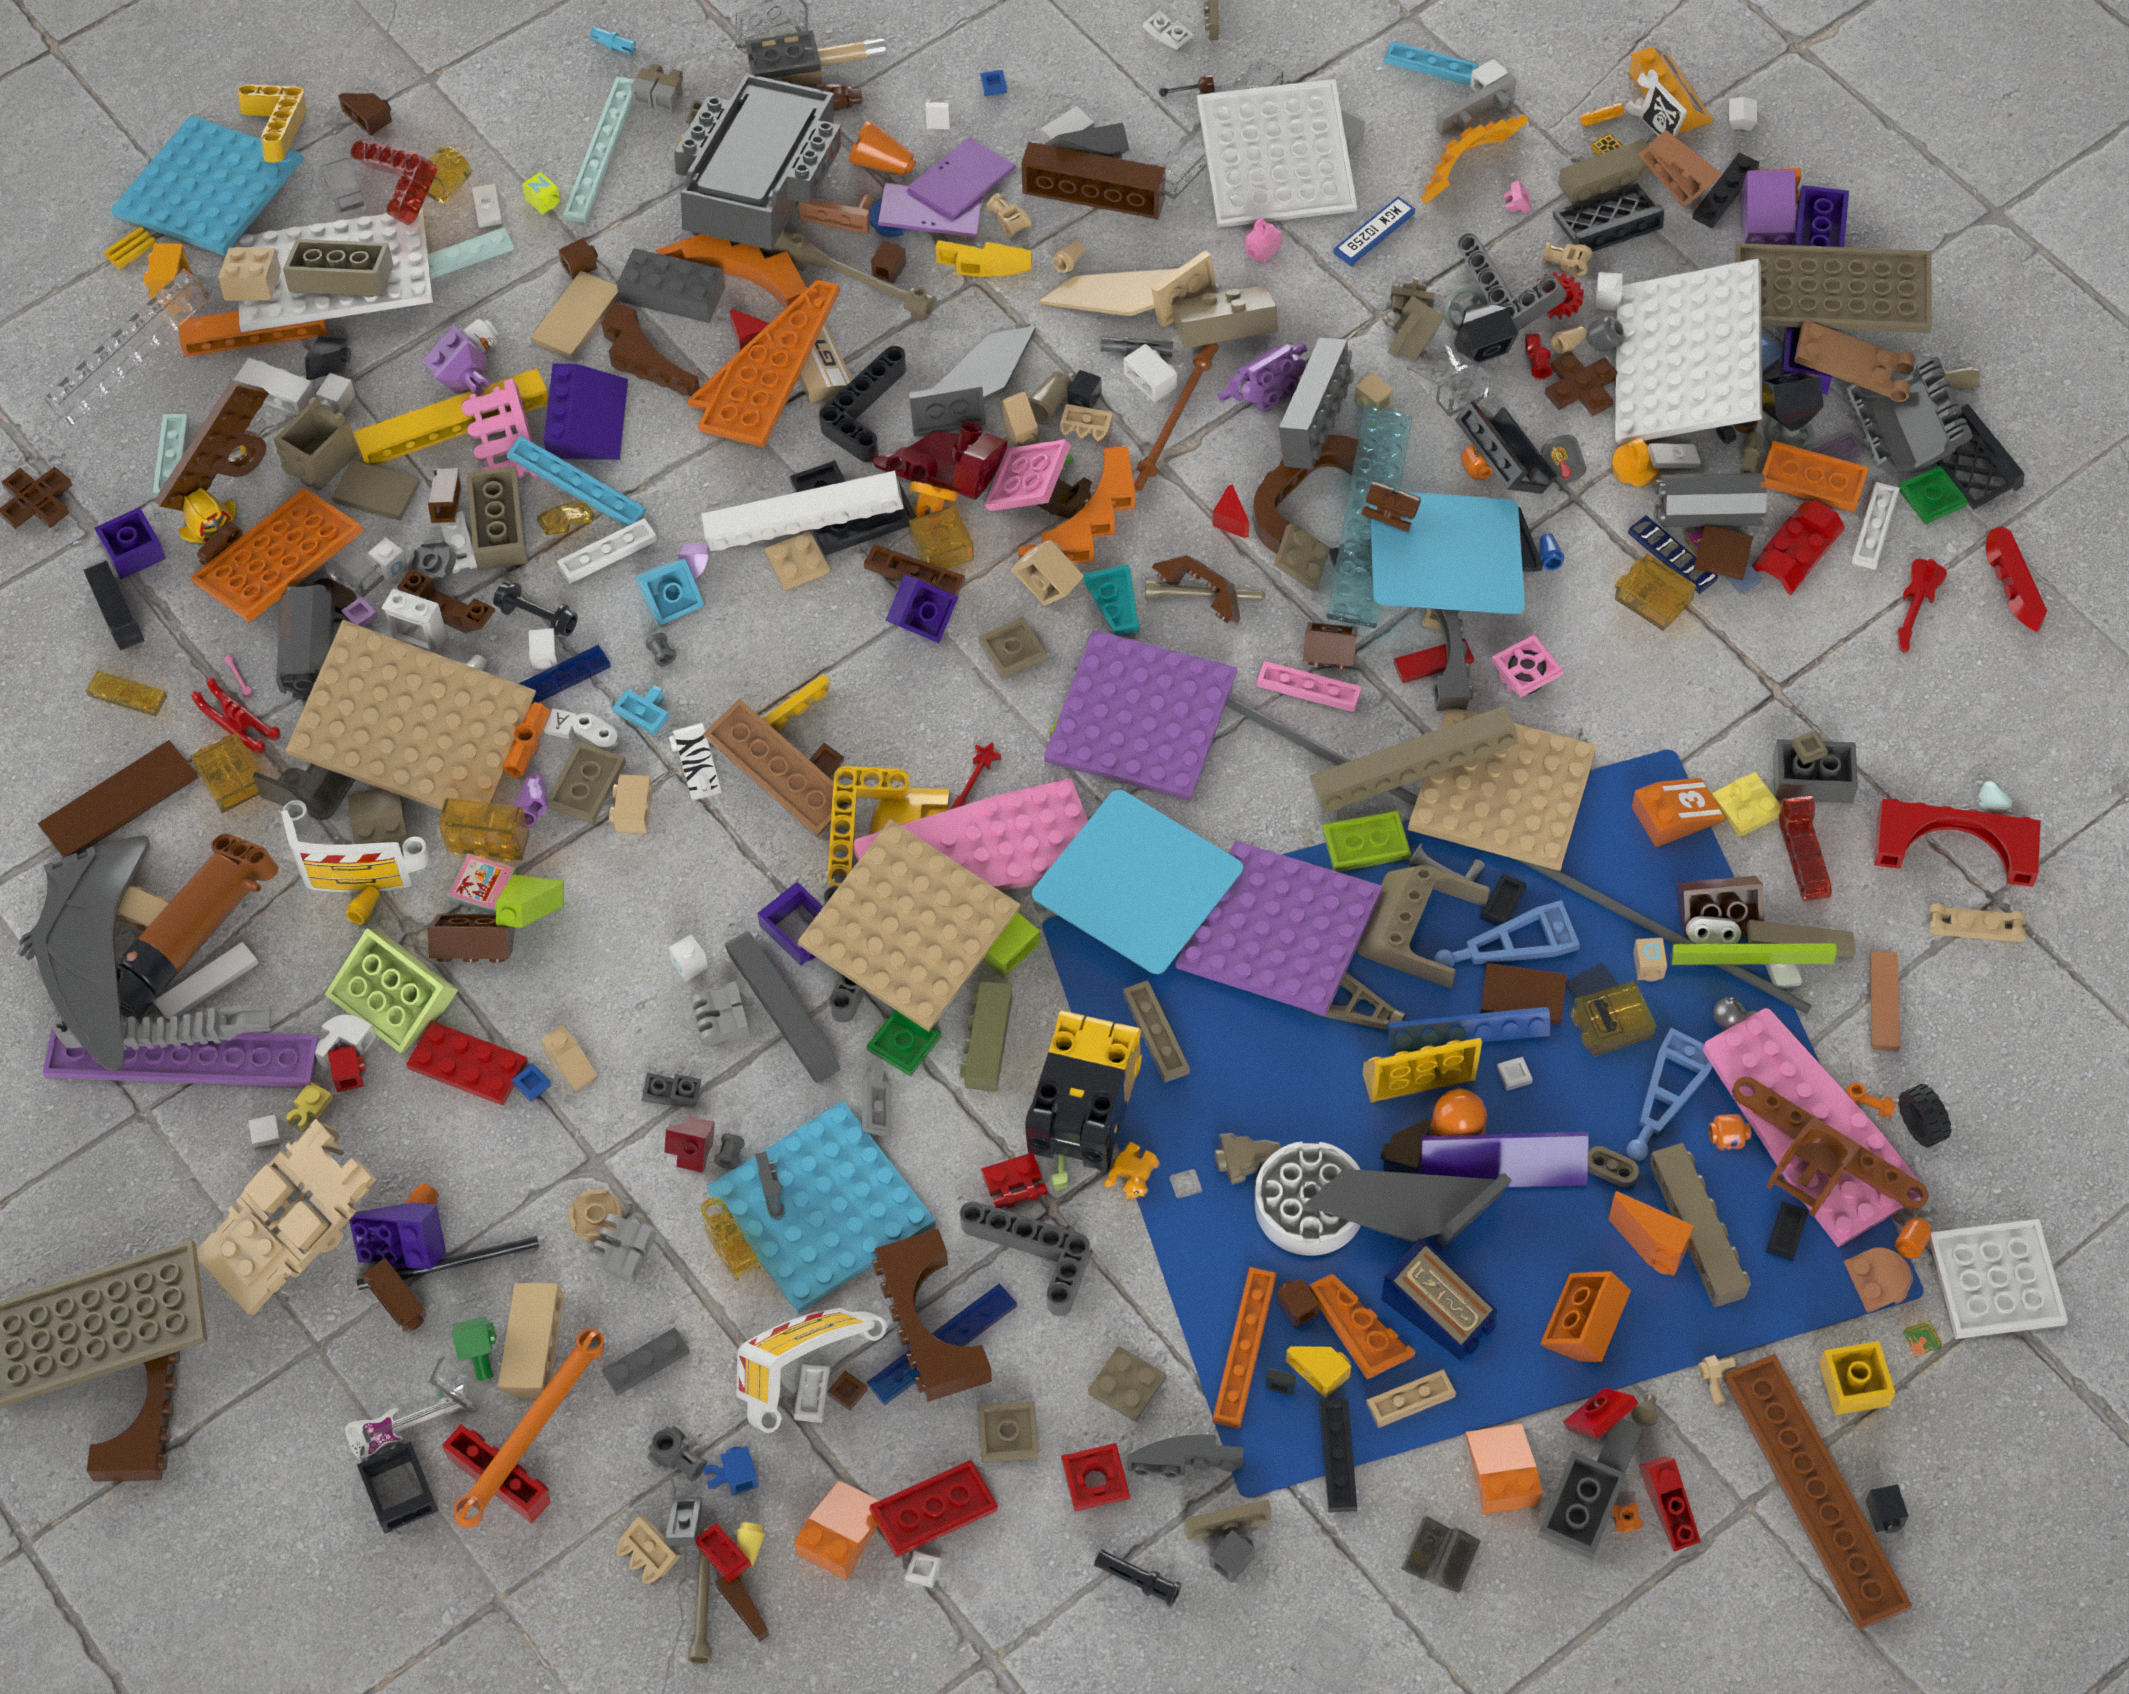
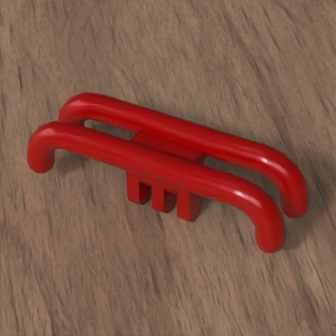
M208 678L206 684L211 693L222 702L221 706L225 716L211 707L199 691L192 692V700L206 716L254 753H264L266 746L264 741H255L244 732L250 726L270 740L276 741L280 738L281 733L278 727L270 728L225 693L215 678Z

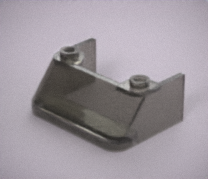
M307 696L302 698L304 707L308 700ZM312 763L307 771L299 768H289L281 774L278 780L258 772L253 774L261 798L282 806L293 800L302 801L306 805L309 816L318 820H326L334 815L356 780Z

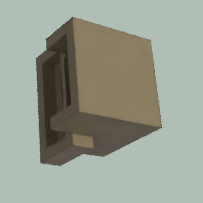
M1412 296L1402 309L1401 317L1393 326V329L1398 333L1388 353L1396 357L1400 352L1413 362H1416L1436 334L1444 316Z

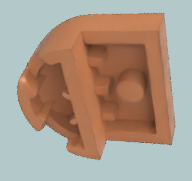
M1873 1248L1844 1261L1868 1313L1892 1302H1895L1897 1305L1907 1297L1911 1282L1913 1283V1275L1907 1262L1896 1252L1886 1248Z

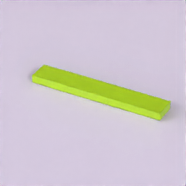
M1835 943L1674 944L1671 960L1672 965L1834 964L1837 948Z

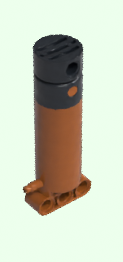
M227 833L217 836L212 841L211 849L215 854L206 860L116 962L121 1015L126 1018L135 1016L138 1020L155 1001V997L162 993L250 891L259 892L261 890V885L257 884L256 881H268L277 874L278 865L264 847Z

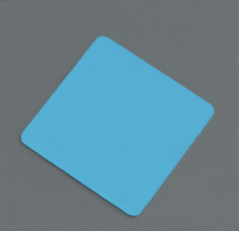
M1407 492L1421 497L1420 506L1413 520L1403 516L1400 518L1412 523L1409 532L1371 519L1373 598L1378 604L1502 614H1520L1524 611L1525 599L1519 511L1517 503L1513 500ZM1370 504V508L1377 510V506Z
M1115 790L1107 797L1032 890V898L1040 905L1153 974H1161L1167 969L1243 871V864L1232 855L1123 790Z

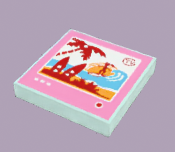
M468 853L447 894L448 901L480 911L496 914V900L512 875H516V868Z

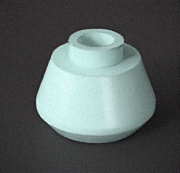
M1993 781L1984 783L1978 796L1981 799L1978 804L1987 813H1992L1993 811L2001 813L2012 807L2013 800L2002 788Z

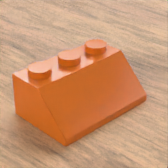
M1612 1272L1570 1273L1540 1344L1547 1349L1579 1362H1602L1631 1290Z

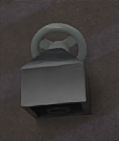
M1471 285L1455 289L1444 303V320L1451 329L1458 331L1454 345L1465 368L1509 353L1519 333L1507 308L1487 304L1483 291ZM1463 293H1473L1467 301L1461 303L1453 302ZM1450 310L1460 313L1462 318L1461 324H1457L1452 320Z
M1803 371L1763 379L1762 411L1772 418L1765 428L1767 442L1771 446L1773 441L1785 443L1786 441L1797 439L1804 442L1795 447L1808 449L1814 439V431L1809 421L1824 407L1821 378ZM1777 423H1780L1782 433L1775 440L1772 430ZM1802 427L1805 429L1806 433L1800 432Z

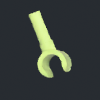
M1058 1155L1059 1173L1051 1175L1055 1191L1068 1187L1065 1156Z

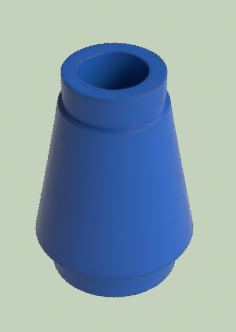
M1550 533L1543 534L1539 539L1542 564L1547 570H1557L1563 565L1565 556L1554 535Z

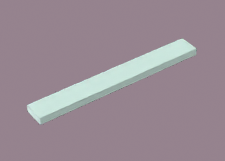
M616 76L563 213L564 220L587 223L633 100L630 87L635 79Z

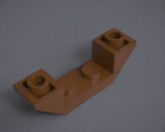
M1185 555L1154 563L1151 567L1159 572L1157 577L1167 584L1171 581L1179 584L1186 572L1198 580L1201 577L1208 581L1206 586L1219 593L1210 606L1217 611L1215 616L1226 623L1230 620L1237 623L1240 621L1235 585L1197 559Z
M410 569L397 586L399 591L438 603L444 624L463 633L482 629L496 611L494 607L475 598L467 605L435 590L432 578L414 569Z

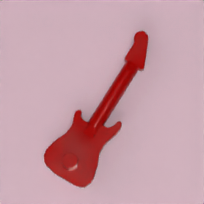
M1915 559L1910 570L1911 583L1902 595V600L1913 596L1902 628L1899 627L1897 631L1899 649L1904 653L1910 649L1909 641L1913 633L1911 630L1924 597L1928 598L1932 604L1935 600V590L1942 585L1947 576L1946 569L1936 564V561L1933 559Z

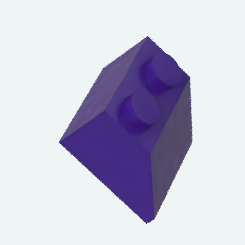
M905 574L885 621L940 643L959 597Z

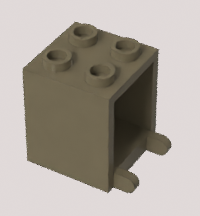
M312 397L308 405L274 438L277 448L276 452L280 458L283 471L290 476L298 477L303 484L308 487L312 486L319 491L358 453L351 425L346 421L345 416L341 413L334 414L321 406L319 400L315 397Z

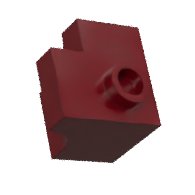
M689 1116L682 1124H669L666 1129L664 1153L677 1155L676 1167L703 1173L709 1151L713 1146L715 1122Z

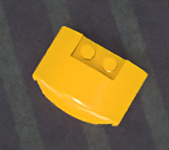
M909 788L908 795L903 799H879L872 814L869 835L882 831L890 819L902 825L948 811L950 789Z

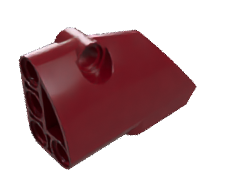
M966 422L961 425L960 434L932 431L929 435L908 447H901L890 454L872 456L871 460L876 468L886 472L895 471L899 477L913 482H928L977 500L997 472L1007 450L1008 441L988 433L982 436L983 428L980 425Z

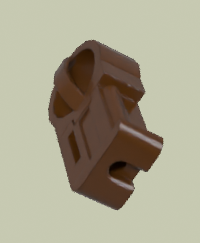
M232 522L225 523L197 551L200 563L205 566L243 535L242 529Z

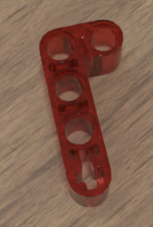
M1811 794L1784 798L1779 812L1781 833L1803 901L1830 898L1832 894L1830 878L1813 827L1815 804Z

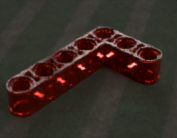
M363 139L357 140L350 151L352 158L369 168L400 176L388 201L386 212L405 225L412 224L416 220L435 178L437 165L416 152Z

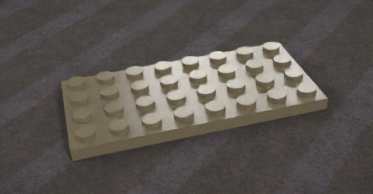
M1736 243L1735 263L1759 259L1761 264V326L1801 328L1806 319L1830 329L1931 333V251Z
M190 1239L0 1301V1409L208 1342L196 1243Z

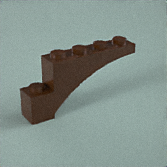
M615 302L601 322L604 338L614 343L608 351L611 366L618 371L633 374L639 379H646L661 387L673 389L682 395L692 396L700 389L698 376L681 369L662 356L649 343L641 331L637 311Z

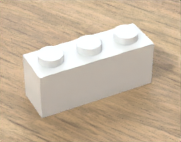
M249 358L234 378L235 381L264 388L269 393L264 401L265 404L294 415H298L308 405L309 400L312 397H316L312 381L307 380L304 376L299 377L291 374L285 369L272 367L264 361Z

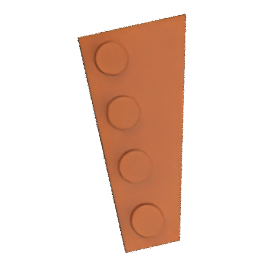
M1334 1274L1309 1284V1289L1320 1304V1310L1367 1380L1415 1356L1416 1351L1409 1345L1406 1347L1398 1339L1399 1335L1391 1328L1387 1329L1377 1319L1378 1316L1371 1309L1367 1310L1358 1302V1297Z

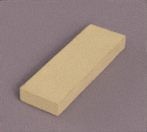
M1442 1369L1367 1399L1366 1404L1379 1428L1456 1397V1392L1445 1370Z

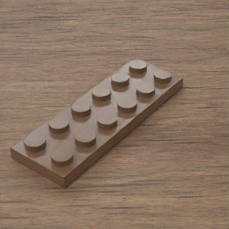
M740 698L704 732V738L814 836L818 837L831 824L834 782ZM843 802L838 807L846 809L850 804Z

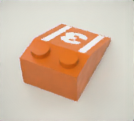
M1702 778L1656 782L1638 789L1634 793L1632 809L1655 848L1726 820Z

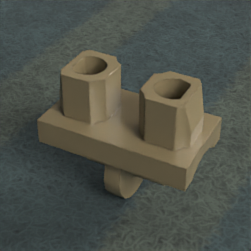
M1414 276L1413 282L1404 281L1403 287L1392 286L1391 301L1393 312L1403 313L1402 309L1412 296L1427 306L1434 307L1435 293L1427 292V285L1418 284L1419 277Z

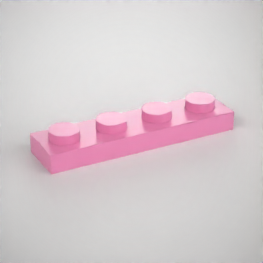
M1267 661L1263 662L1256 687L1350 712H1355L1362 691V687Z

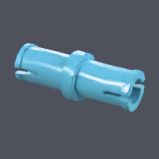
M597 26L592 27L591 35L589 36L591 41L601 43L610 50L616 49L630 56L635 52L636 48L632 47L636 46L635 41L623 38L614 31L610 33Z

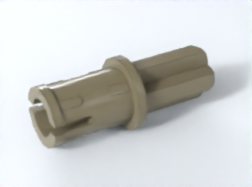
M1756 431L1747 436L1745 449L1741 453L1743 461L1740 473L1756 472L1757 461L1761 458L1760 446L1762 440L1761 434H1758Z

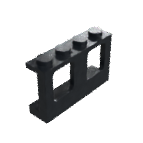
M1469 402L1456 417L1455 421L1507 490L1543 494L1557 478V475L1506 408L1502 407L1492 418L1486 417L1476 403ZM1526 476L1529 481H1522V479Z

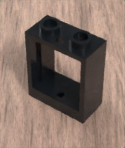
M411 1442L396 1444L389 1451L380 1455H370L363 1462L357 1464L384 1534L439 1511ZM411 1461L423 1494L383 1511L371 1478Z

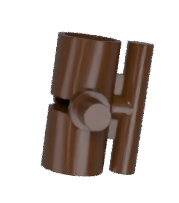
M1374 480L1368 491L1366 503L1377 506V510L1364 506L1361 515L1409 532L1412 523L1400 518L1403 516L1413 520L1419 509L1421 497L1402 490L1395 492L1396 488Z

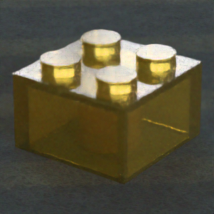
M955 505L909 520L910 539L920 560L944 569L974 560L973 542Z

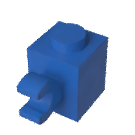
M740 1446L732 1447L726 1450L725 1453L720 1454L723 1468L713 1464L703 1468L704 1475H716L715 1479L707 1481L708 1489H716L720 1485L728 1483L731 1495L733 1496L759 1488L748 1446L742 1448Z

